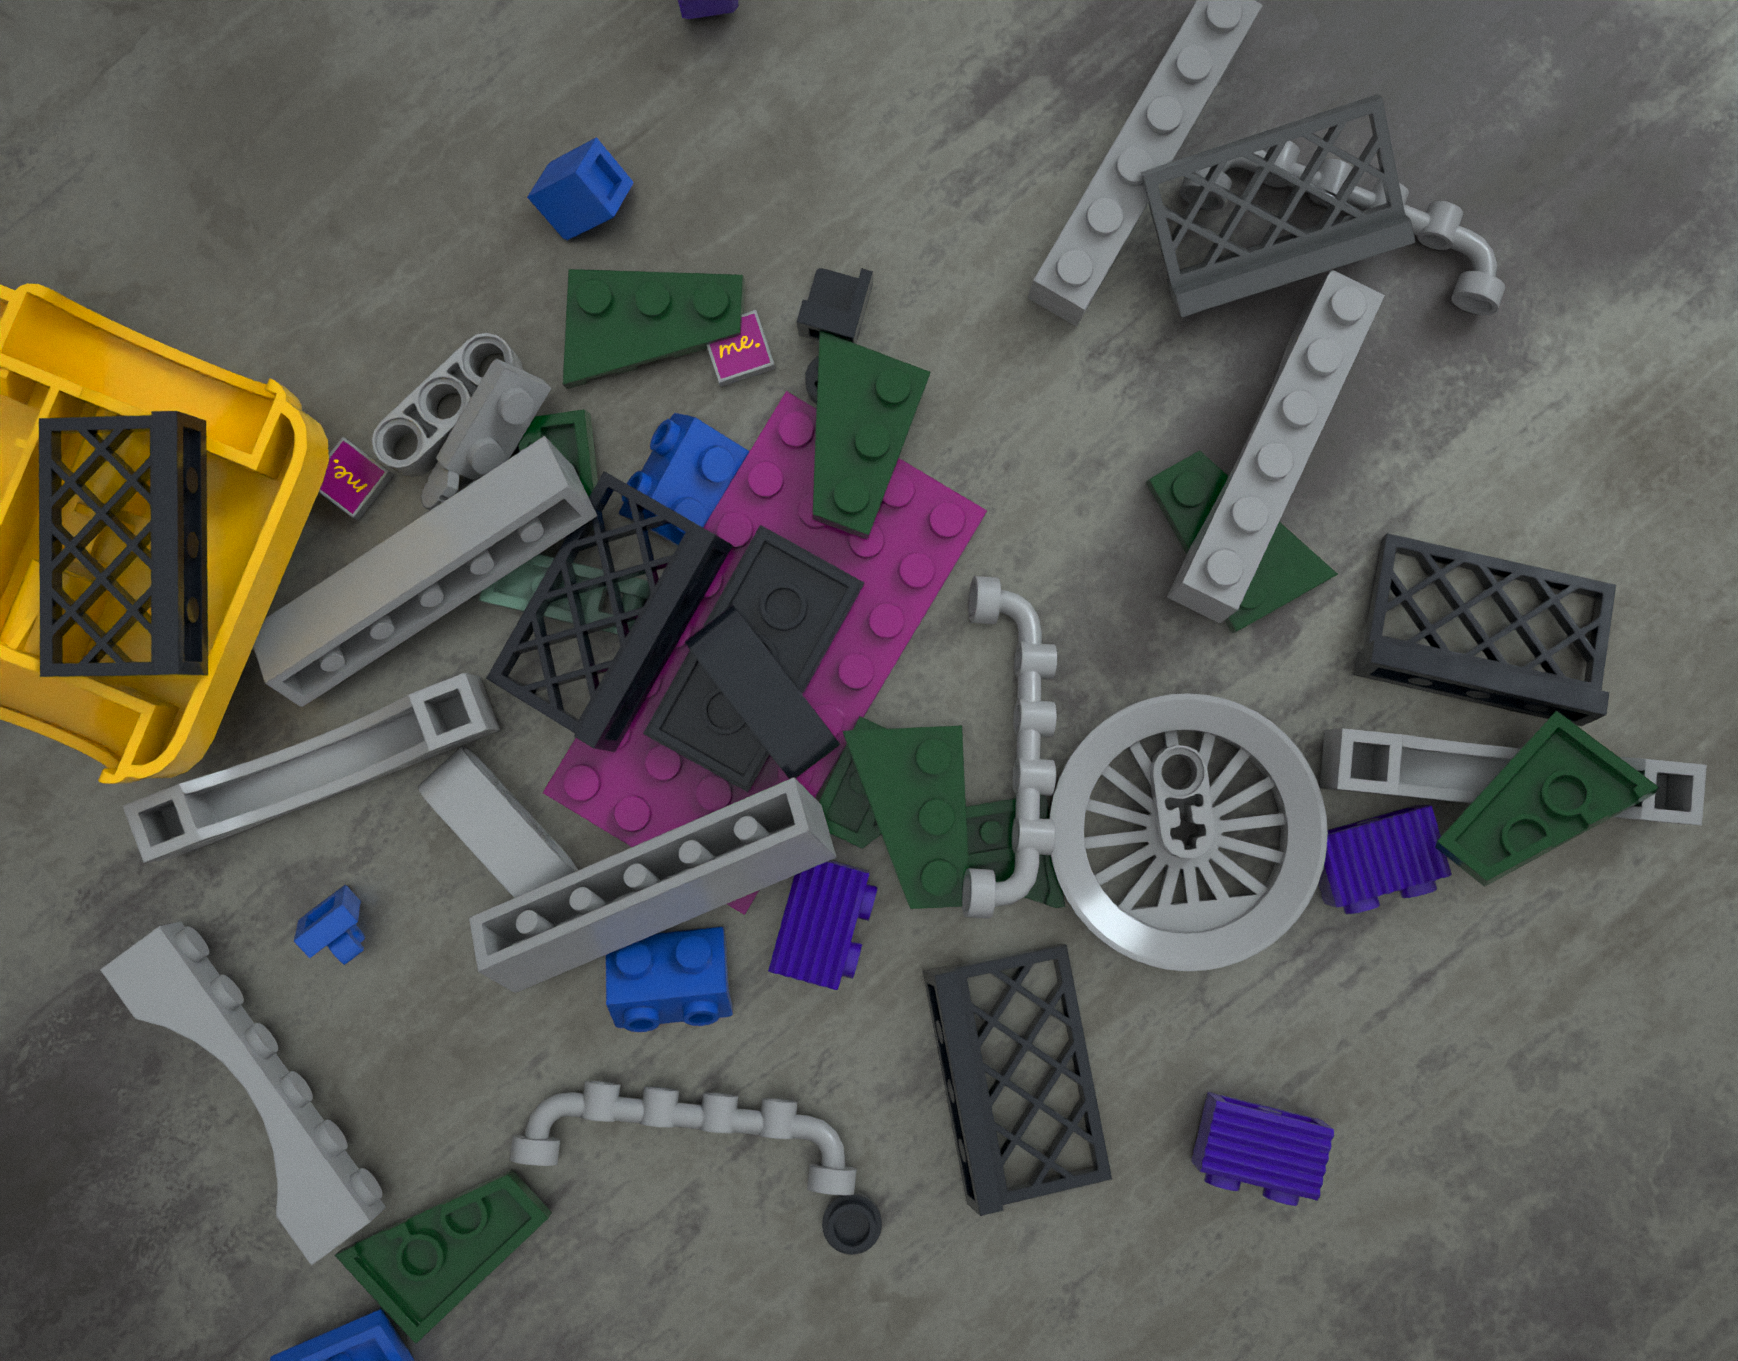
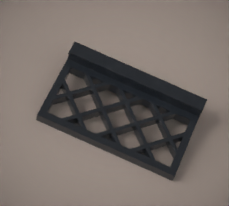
M151 411V415L39 418L40 677L208 675L206 420L179 411ZM150 431V456L135 472L115 451L132 432ZM111 432L105 440L97 434ZM80 433L95 448L94 452L74 473L61 461V434ZM107 460L127 481L104 505L85 483ZM149 479H150V487H149L148 484L146 483ZM139 492L150 504L151 521L135 536L115 515ZM77 494L96 515L73 537L62 526V508ZM108 525L127 546L105 569L85 548ZM150 542H151V551L147 548V546L149 545ZM138 556L151 569V586L136 601L116 579ZM75 558L96 578L76 601L62 589V572ZM106 590L128 610L107 633L85 613ZM150 607H151V615L147 612V610H148ZM137 621L151 634V662H133L116 644ZM77 622L97 644L79 663H63L62 637ZM108 654L116 663L99 662Z
M604 471L589 496L597 516L567 535L486 679L575 733L574 737L593 749L616 752L733 545ZM613 491H616L629 499L634 523L606 531L602 511ZM642 507L658 516L645 519ZM671 523L686 532L673 555L654 560L647 530ZM593 528L595 535L588 537ZM637 534L643 564L615 572L609 542ZM598 546L604 575L576 583L572 565L576 556L581 550ZM665 568L661 577L659 578L657 570ZM646 574L651 593L643 607L625 612L618 582ZM564 580L565 587L558 589ZM607 586L613 616L586 624L579 594ZM568 597L574 628L547 635L543 614L550 602ZM635 620L633 626L629 631L627 622ZM616 626L621 647L613 660L595 665L588 634ZM534 632L535 639L529 641L531 635ZM577 638L583 669L556 676L550 645ZM538 649L545 680L524 686L511 678L509 674L519 656ZM606 672L599 683L598 674ZM586 678L591 699L578 719L564 710L559 686ZM547 689L549 700L536 692Z
M1387 533L1381 540L1364 647L1357 653L1353 675L1549 719L1557 710L1575 725L1582 727L1607 714L1610 692L1602 691L1616 585ZM1396 553L1416 557L1429 577L1407 591L1393 571ZM1436 562L1448 565L1440 569ZM1457 567L1473 570L1486 588L1484 592L1467 603H1464L1445 576ZM1493 575H1497V576H1501V577H1506V578H1504L1503 580L1497 582V580L1495 579V577H1494ZM1513 580L1528 582L1543 601V604L1522 616L1503 590V587ZM1434 583L1453 609V612L1431 625L1412 596ZM1551 588H1555V589H1559V590H1563V591H1561L1560 593H1558L1557 595H1555L1554 592L1551 590ZM1391 589L1396 598L1388 603L1389 591ZM1570 593L1596 598L1593 621L1581 629L1559 601ZM1491 595L1511 624L1489 638L1469 609ZM1399 604L1403 606L1420 630V633L1407 641L1382 636L1386 612ZM1547 608L1568 636L1549 650H1546L1527 623L1528 620ZM1457 616L1478 644V646L1465 654L1450 651L1436 632L1437 629ZM1514 629L1535 657L1534 660L1523 667L1508 664L1493 644ZM1591 631L1590 642L1585 637V634ZM1425 638L1430 646L1417 644V642ZM1573 643L1587 662L1584 681L1566 677L1551 656ZM1483 651L1488 659L1475 657L1474 655ZM1540 664L1545 672L1533 670L1532 668Z
M1057 944L953 967L942 966L923 970L967 1205L977 1214L983 1216L1004 1211L1003 1205L1112 1180L1067 945ZM1053 960L1058 982L1044 1002L1022 987L1021 983L1033 964ZM1019 967L1012 979L1000 972ZM990 973L1007 985L989 1015L972 1004L967 978ZM1015 992H1018L1041 1008L1023 1037L998 1021ZM1060 998L1064 1015L1055 1009ZM974 1014L984 1020L978 1032ZM1050 1015L1066 1025L1069 1038L1057 1060H1054L1032 1045V1042ZM993 1027L1018 1043L1000 1073L983 1063L980 1049ZM1027 1050L1052 1066L1034 1096L1009 1080ZM1071 1057L1073 1059L1075 1073L1066 1068V1065L1070 1061ZM985 1072L996 1079L989 1091ZM1061 1073L1078 1084L1080 1099L1068 1119L1043 1103ZM1005 1086L1030 1102L1011 1133L994 1122L992 1105ZM1039 1109L1063 1124V1127L1045 1155L1021 1140L1022 1135ZM1083 1115L1087 1132L1077 1126ZM996 1131L1007 1138L1001 1149L999 1148ZM1073 1132L1089 1142L1093 1167L1068 1172L1055 1163V1160ZM1018 1145L1041 1162L1028 1183L1007 1187L1003 1166L1015 1146ZM1050 1168L1061 1174L1045 1178Z

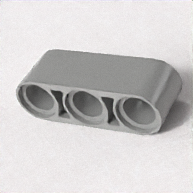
M482 333L468 339L378 424L372 437L373 451L378 459L398 473L409 477L422 476L434 468L438 462L436 459L437 454L483 378L480 377L479 373L481 362L491 354L504 355L505 363L523 370L522 362L505 340L494 334ZM448 394H460L461 406L458 412L451 418H438L437 407L440 400ZM415 433L418 440L416 451L407 459L397 460L394 451L396 442L405 434Z
M461 746L417 787L426 802L514 898L578 871L576 865L566 852L492 771L465 746Z

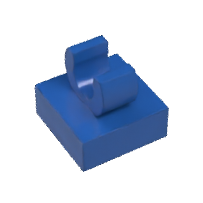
M345 884L298 920L294 942L309 959L325 946H328L333 955L345 965L364 951V947L360 943L365 940V935L356 925L359 918L361 901Z

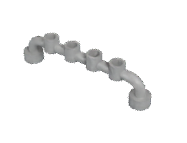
M1287 141L1274 164L1299 178L1306 166L1296 163L1300 154L1299 147L1295 143ZM1270 147L1254 153L1264 158ZM1244 157L1227 161L1215 183L1230 191L1232 181L1225 174L1227 170L1238 167L1255 173L1259 165ZM1325 159L1310 183L1336 196L1353 167L1338 159ZM1211 167L1196 171L1195 173L1206 177ZM1270 171L1263 181L1264 184L1272 187H1285L1288 185L1294 188L1295 184ZM1185 177L1180 188L1181 197L1190 204L1200 185ZM1382 180L1375 183L1372 192L1356 186L1346 203L1361 211L1385 204L1386 198ZM1399 183L1405 215L1411 219L1413 232L1418 236V240L1423 245L1432 249L1447 250L1451 248L1466 255L1472 263L1473 271H1466L1459 275L1451 297L1452 302L1460 309L1473 314L1491 315L1496 313L1506 287L1496 277L1498 265L1494 250L1483 237L1470 229L1459 226L1463 217V211L1460 207L1446 201L1431 202L1427 212L1407 206L1405 203L1409 191L1404 185ZM1210 190L1200 208L1205 210L1222 209L1226 198ZM1305 191L1313 202L1329 208L1330 203Z
M974 576L970 585L968 601L970 622L996 624L999 613L1010 616L1018 627V644L1014 658L1015 676L1018 677V687L1013 717L1014 733L1017 735V753L1012 777L1013 791L1016 794V818L1012 827V850L1015 853V868L1011 877L1003 882H996L993 870L967 868L962 887L964 917L990 919L993 915L994 907L1014 904L1029 893L1036 882L1039 855H1051L1054 850L1055 824L1053 819L1040 818V795L1051 796L1053 794L1056 782V766L1054 760L1040 759L1041 737H1052L1054 735L1057 712L1055 702L1041 701V679L1052 680L1054 678L1057 666V649L1055 644H1042L1040 619L1031 603L1019 594L1001 590L999 578Z
M585 1081L584 1093L554 1094L540 1102L530 1115L525 1134L512 1136L510 1161L539 1166L558 1164L560 1139L549 1137V1132L556 1120L568 1116L593 1121L640 1123L653 1127L691 1128L714 1133L752 1134L775 1139H803L816 1144L821 1151L822 1157L821 1163L809 1164L807 1190L831 1195H853L855 1193L857 1169L845 1166L844 1145L837 1131L824 1120L808 1115L796 1114L798 1102L791 1100L763 1098L761 1111L738 1109L739 1096L706 1092L703 1093L702 1105L678 1103L680 1090L644 1087L643 1099L619 1097L621 1084Z

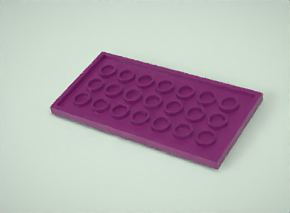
M786 391L703 527L729 542L733 547L616 752L593 749L575 738L542 793L629 846L634 847L789 780L772 756L769 755L751 790L747 792L643 734L690 651L685 641L703 628L756 531L762 525L865 582L863 589L803 694L840 743L837 748L796 778L816 798L847 744L842 731L853 730L859 716L864 718L986 515L987 510L899 458L868 540L813 520L817 410ZM760 890L727 903V905L745 915Z

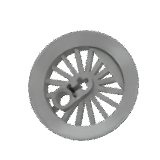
M1185 693L1153 697L1132 704L1100 723L1077 746L1067 761L1058 779L1049 819H1053L1055 824V845L1051 854L1053 868L1058 883L1076 915L1090 931L1117 952L1135 961L1167 970L1206 971L1222 968L1246 960L1272 945L1291 928L1309 904L1318 886L1327 851V817L1323 796L1317 779L1299 748L1281 729L1258 712L1242 704L1204 694ZM1177 731L1202 733L1198 750L1189 746L1179 745ZM1163 732L1165 747L1159 749L1149 759L1139 741ZM1215 738H1218L1238 750L1209 785L1207 767ZM1126 748L1130 750L1149 783L1152 798L1109 766L1111 761ZM1173 755L1183 757L1189 763L1191 769L1188 783L1179 789L1169 787L1162 777V766ZM1249 758L1260 770L1264 778L1213 807L1212 804ZM1100 775H1103L1151 812L1150 815L1089 799ZM1272 790L1278 814L1220 820V817L1264 792ZM1087 810L1146 827V830L1084 837L1085 813ZM1180 813H1184L1186 822L1197 824L1198 827L1197 834L1188 837V846L1184 847L1182 840L1171 838L1170 835L1171 828L1180 826ZM1280 825L1279 850L1222 835V832ZM1148 842L1147 845L1093 874L1086 849ZM1221 847L1275 862L1265 885L1220 852L1218 848ZM1155 855L1116 906L1100 885ZM1209 860H1213L1254 893L1228 896ZM1167 865L1156 905L1133 907L1164 866ZM1196 867L1214 898L1199 899ZM1181 869L1186 901L1171 903Z

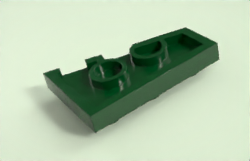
M569 269L563 386L566 389L587 384V380L615 372L617 375L638 369V365L669 356L680 357L707 349L708 344L741 335L745 298L744 276L738 274Z
M820 330L812 519L868 540L931 372Z
M1200 450L1145 482L1186 554L1229 477ZM1279 522L1239 609L1229 616L1225 622L1231 633H1235L1335 577L1338 573Z
M1556 710L1438 839L1435 848L1485 887L1651 797L1657 792L1659 787Z
M962 725L842 731L910 909L962 907L963 879L966 869L969 868Z
M511 1169L342 1248L334 1256L411 1340L417 1344L550 1217L552 1212Z

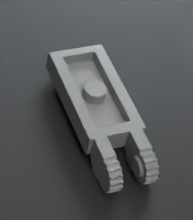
M497 358L493 360L436 456L438 462L429 475L428 482L424 484L425 486L420 496L423 507L429 511L469 486L472 482L507 461L552 388L537 376ZM459 475L465 477L459 486Z

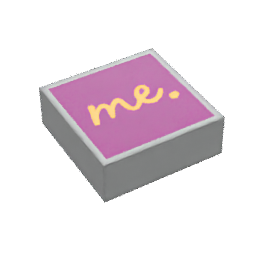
M756 310L742 314L741 335L707 345L721 387L776 369Z
M342 437L329 454V462L319 492L352 518L359 521L394 474L351 441Z

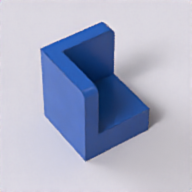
M596 137L551 161L544 169L527 198L563 239L569 240L614 218L634 182Z

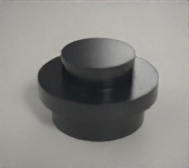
M860 1193L839 1195L826 1207L822 1228L827 1242L835 1250L844 1254L855 1255L869 1250L877 1242L881 1233L882 1219L877 1205L869 1197Z

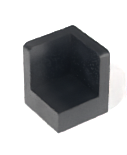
M824 268L817 269L808 301L803 299L797 318L798 335L819 341L821 330L856 344L873 287V271L861 268L859 278Z

